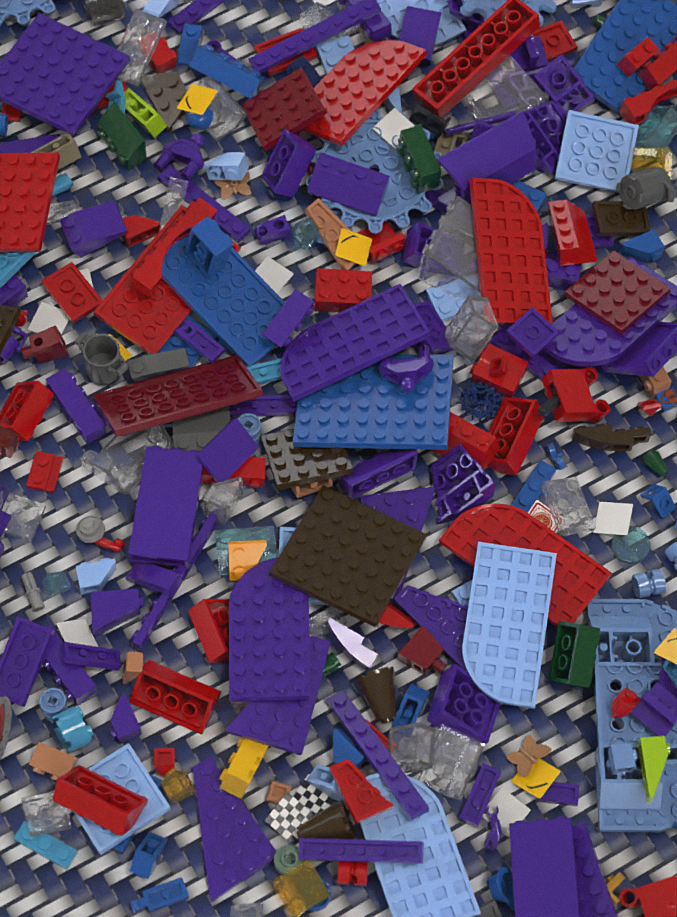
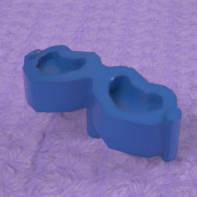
M553 443L546 445L548 456L556 468L562 470L568 467L560 458L563 456L562 452L556 454Z

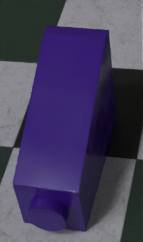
M138 589L91 592L93 636H98L140 614V607H144L143 595H139Z

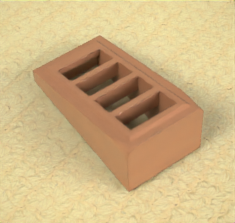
M128 652L126 654L123 664V684H128L142 672V653Z

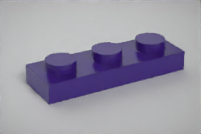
M63 642L61 645L63 663L119 671L122 666L119 650Z
M482 764L459 820L478 828L502 771L487 764Z

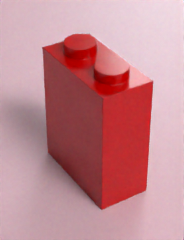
M488 343L485 349L482 348L478 355L480 360L477 364L474 363L470 370L472 374L471 382L503 397L513 398L527 371L529 362ZM504 355L508 356L507 372L490 377L492 359Z

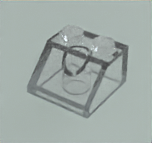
M237 477L215 483L211 486L210 490L206 489L202 496L204 515L209 517L210 513L218 516V522L225 525L243 495V478Z

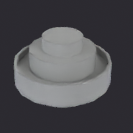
M87 516L78 522L76 533L81 541L93 543L102 538L105 533V525L99 517Z

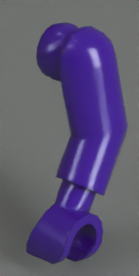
M489 805L486 809L491 819L489 821L491 830L484 842V846L490 851L497 848L502 836L500 820L497 817L499 812L497 805L495 814L489 813Z

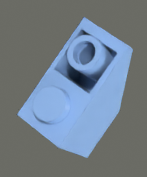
M228 152L205 163L209 180H243L249 168L245 152Z
M103 558L99 562L94 563L83 562L76 566L81 595L103 589L116 571L115 558Z

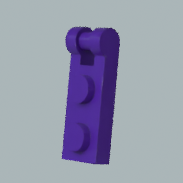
M188 318L181 327H177L173 331L179 339L185 341L211 364L225 352L224 347Z

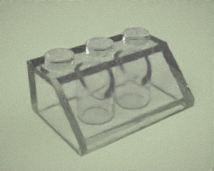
M202 78L198 83L199 86L218 90L208 106L213 111V120L206 129L218 141L238 128L248 113L218 81L212 78Z
M468 296L444 331L449 346L471 362L477 359L498 328L488 297Z
M442 724L418 781L445 796L461 800L485 744Z

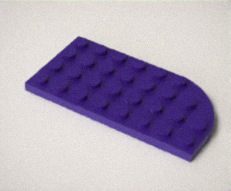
M630 256L627 260L668 286L670 294L622 335L575 304L552 324L559 331V335L543 351L560 362L575 366H598L613 362L628 352L677 307V286Z
M400 283L299 333L284 352L280 367L281 377L292 400L295 402L431 337V334Z
M278 558L263 561L249 569L237 581L229 599L230 702L311 699L309 595L269 576V572Z

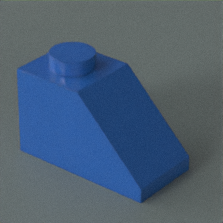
M185 23L181 36L178 64L190 65L197 47L202 44V26Z
M651 230L623 242L620 253L643 262L655 261L662 256L665 246L656 231Z
M411 684L404 695L392 727L411 734L425 705L429 691Z
M336 728L333 731V761L337 764L349 759L359 768L367 760L366 757L342 729Z
M148 832L135 851L129 871L139 877L149 879L158 864L168 839Z

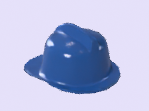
M501 867L497 874L486 880V884L494 900L506 902L515 911L513 875L507 867Z

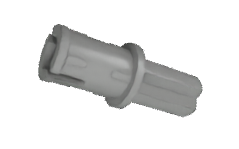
M30 572L23 574L22 580L27 591L25 595L30 600L33 612L43 610L45 605L40 596L41 590L37 588L33 574Z

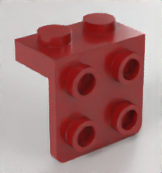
M387 220L383 222L382 230L378 234L371 233L368 227L357 232L372 239L368 255L372 264L399 252L405 246V236L401 232L396 235Z

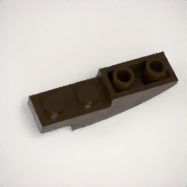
M597 424L592 427L578 426L573 429L571 437L573 441L591 448L623 452L631 451L636 443L649 442L651 430L650 427H636L630 430L621 428L612 431L611 425Z

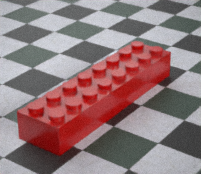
M507 0L412 88L415 100L417 102L422 100L424 102L422 104L423 107L441 118L444 117L540 27L539 14L521 0Z

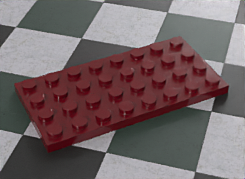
M234 355L216 360L213 364L210 362L93 395L97 406L114 435L119 437L136 431H144L150 427L162 426L168 422L180 421L189 416H197L207 411L218 410L228 405H236L246 400H254L257 397L263 396V392L241 359Z

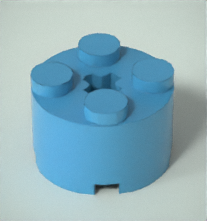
M73 706L50 718L51 723H56L57 727L54 728L55 734L64 749L68 747V754L90 744L91 736L94 735L90 725H85L82 719L84 714L80 707L75 708Z

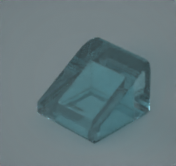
M65 571L48 573L42 580L49 597L72 588Z

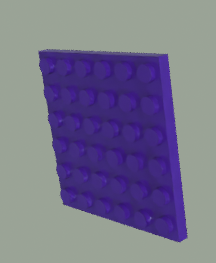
M39 13L0 62V101L74 136L130 62V56Z

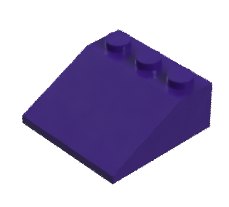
M454 664L441 673L427 721L442 731L487 744L500 702L484 694L474 684L469 673Z

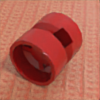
M338 861L337 885H349L350 882H353L355 886H366L368 862Z

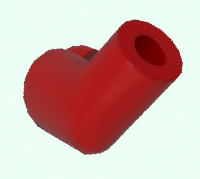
M102 537L94 542L95 545L114 552H120L125 545L124 541L119 538L113 542Z

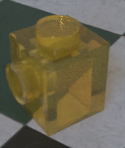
M173 769L165 774V779L160 781L171 803L180 802L196 792L185 770L177 771Z

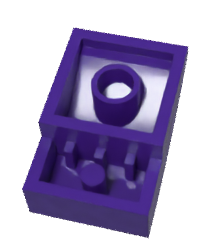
M563 55L557 57L534 75L535 80L548 100H554L566 119L569 110L581 112L594 102L595 96L586 87L584 80Z

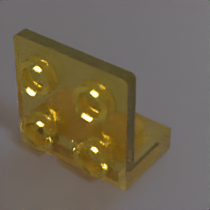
M635 147L633 149L632 170H644L654 166L662 167L668 173L671 180L673 152L669 147Z
M310 860L273 880V887L291 917H301L302 912L330 896L329 891Z

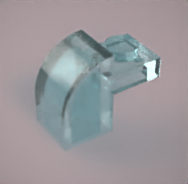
M311 217L295 224L291 234L302 249L311 248L313 243L318 242L317 236L320 230Z

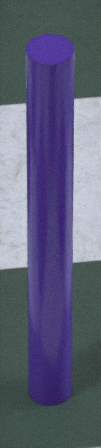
M514 110L477 121L494 124L509 119L516 112ZM475 121L445 129L446 134L449 136L474 129Z

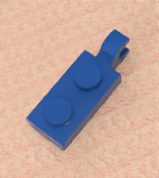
M180 877L142 891L144 897L132 901L131 907L133 913L139 912L148 907L150 913L188 899L189 895L183 878Z

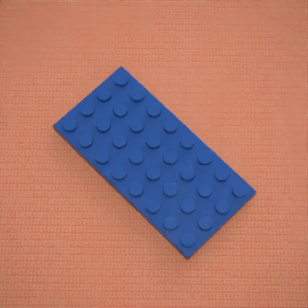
M619 0L574 66L575 71L584 80V84L595 98L622 117L619 112L622 102L628 97L632 98L643 92L646 84L638 75V72L643 69L642 67L628 78L617 64L647 37L662 52L666 44L671 41L675 42L674 38L677 36V5L670 0Z
M189 235L177 241L165 255L162 262V279L220 340L241 359L246 367L255 365L276 347V345L263 337L262 334L285 302L233 248L231 249L226 266L208 279L185 254L184 251Z

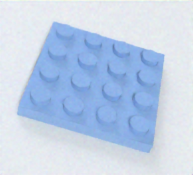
M569 110L554 179L619 193V191H616L617 183L621 181V178L630 173L639 125Z
M128 743L88 769L148 799L133 828L122 836L117 835L111 830L95 824L90 819L79 816L76 812L74 813L98 852L102 855L171 810V807Z

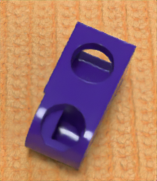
M285 215L264 222L254 229L261 245L269 244L283 237L285 239L292 237L291 228Z

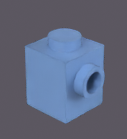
M624 741L613 743L608 750L612 775L632 773L636 767V750L632 749L631 743H625Z

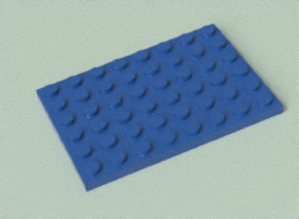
M419 354L392 355V360L419 358ZM430 355L434 361L432 371L416 383L415 388L410 392L402 390L400 385L383 377L379 372V364L381 362L379 361L299 399L297 402L293 447L448 450L453 355Z

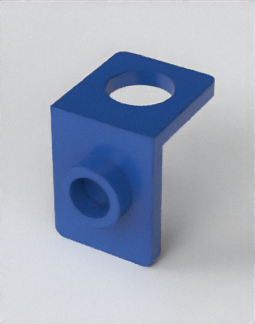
M653 484L640 494L642 498L652 500L661 518H665L676 509L666 487Z

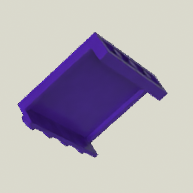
M660 322L622 357L601 365L603 371L654 377L677 352V323Z

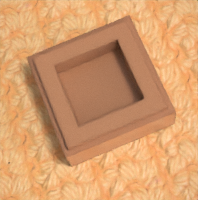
M272 780L266 801L278 805L287 793L290 794L292 786Z

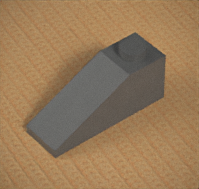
M185 348L146 355L127 361L130 366L131 378L136 382L190 367Z

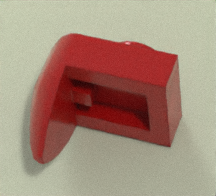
M627 687L624 688L613 700L611 707L612 717L623 718L627 716L639 704L641 699L634 691L629 690Z
M154 748V772L158 776L167 778L175 772V748Z

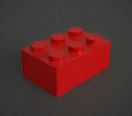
M317 268L314 311L339 313L371 298L372 271Z

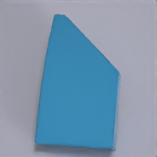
M117 80L114 83V90L111 93H107L105 97L110 99L108 108L115 102L125 115L124 89L122 82Z

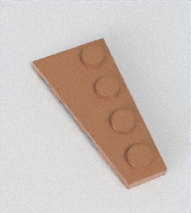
M318 198L304 212L341 269L349 270L356 263L338 257L335 253L341 228L351 230Z

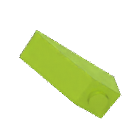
M130 88L124 92L125 110L155 138L167 127L166 123L153 108Z
M665 736L640 738L637 743L646 803H651L655 796L667 757L670 754L669 742H666Z

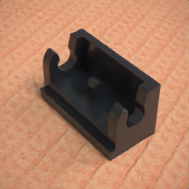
M420 100L409 119L418 125L421 124L422 127L440 137L448 127L451 118L448 116L446 120L422 107L421 105L424 102Z

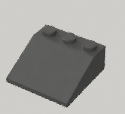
M229 405L218 410L204 412L197 416H189L180 421H172L174 448H180L184 451H201L230 422Z

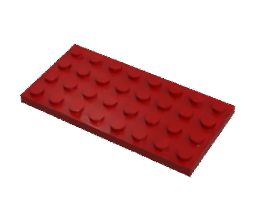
M183 205L179 207L93 313V315L149 355L159 353L174 334L173 331L183 323L192 309L162 278L158 287L148 297L131 284V274L136 267L140 268L143 265L142 261L148 253L151 255L154 252L153 248L159 240H164L167 230L170 227H175L178 217L181 214H186L188 210ZM232 241V248L239 253L241 247Z

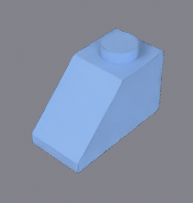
M317 764L306 781L330 798L345 802L329 771V767Z

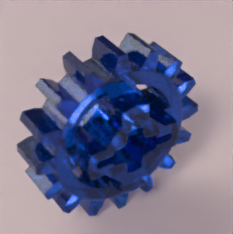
M479 381L478 385L472 382L471 388L465 386V390L461 392L460 397L462 398L459 401V404H462L461 411L466 410L465 416L471 415V420L477 417L479 422H481L482 418L488 421L489 415L495 417L496 412L500 408L501 399H499V392L494 393L495 387L489 388V383H486L484 386L481 381Z

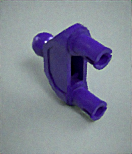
M194 133L190 141L179 139L167 143L163 147L160 157L153 163V166L158 171H163L170 161L186 164L187 166L181 171L180 175L189 181L197 170L205 166L199 149L204 144V136L201 133Z
M424 345L425 351H423V346H419V358L392 360L391 355L381 360L379 372L386 379L400 385L402 390L410 392L415 388V384L425 378L434 367V361L430 357V348Z

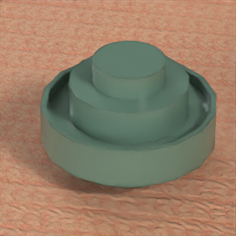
M286 844L276 851L274 866L280 874L293 876L302 869L304 860L298 859L299 848Z

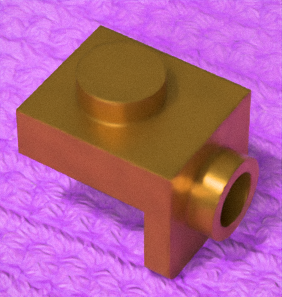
M620 872L616 876L611 874L605 880L614 907L618 905L620 900L612 892L625 879Z

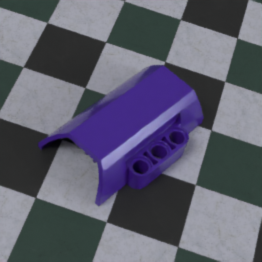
M520 112L437 158V162L455 181V188L436 198L439 204L456 210H466L472 206L469 185L471 178L498 179L511 184L535 170L536 148L525 114Z

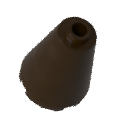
M393 666L369 671L364 676L361 674L355 676L356 683L376 721H381L382 724L392 722V717L396 716L395 674Z
M343 800L337 801L300 825L299 831L296 832L299 842L300 838L351 840L356 838L353 824L350 822L349 813Z

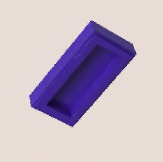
M553 782L540 799L537 798V802L578 806L579 785Z

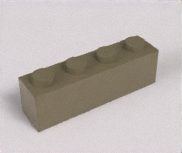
M68 133L31 152H58L60 155L58 171L81 158L76 141Z

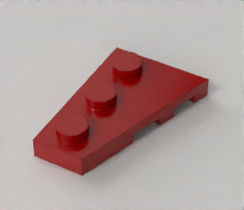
M349 759L330 766L329 771L356 824L394 807L390 801H387L380 794L381 792L376 787L371 785L365 778L366 776Z

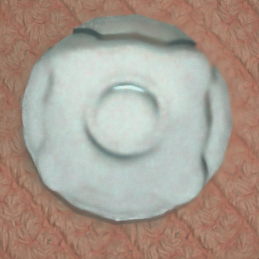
M629 526L627 535L614 534L611 542L612 552L616 558L628 564H635L644 560L651 546L646 532L635 526Z

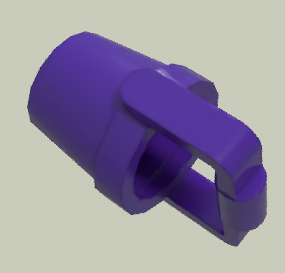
M17 326L14 327L12 333L24 339L19 345V342L14 337L9 336L0 354V363L2 364L7 363L14 352H20L27 340L28 334Z

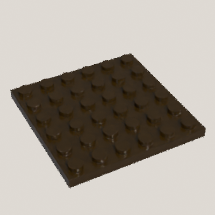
M323 485L270 570L269 576L376 627L424 544L427 534Z

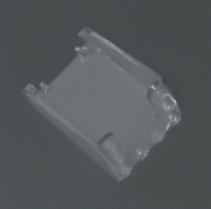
M456 196L454 201L449 202L446 208V215L441 216L438 230H433L430 244L426 243L423 248V256L420 260L421 265L418 269V272H420L419 280L482 310L472 206L461 197Z

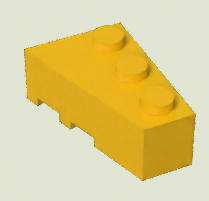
M241 737L237 744L239 750L237 753H232L228 761L230 763L228 770L225 768L219 778L222 780L220 788L242 799L269 747L268 745Z

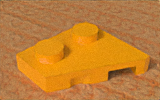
M266 540L228 542L230 581H238L249 569L258 564L267 546Z

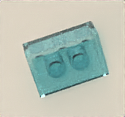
M675 105L655 106L648 114L645 122L638 124L634 153L644 159H655L661 156L663 150L677 132V108Z
M274 525L215 531L219 576L229 575L228 542L266 540L267 546L258 564L272 558H277Z

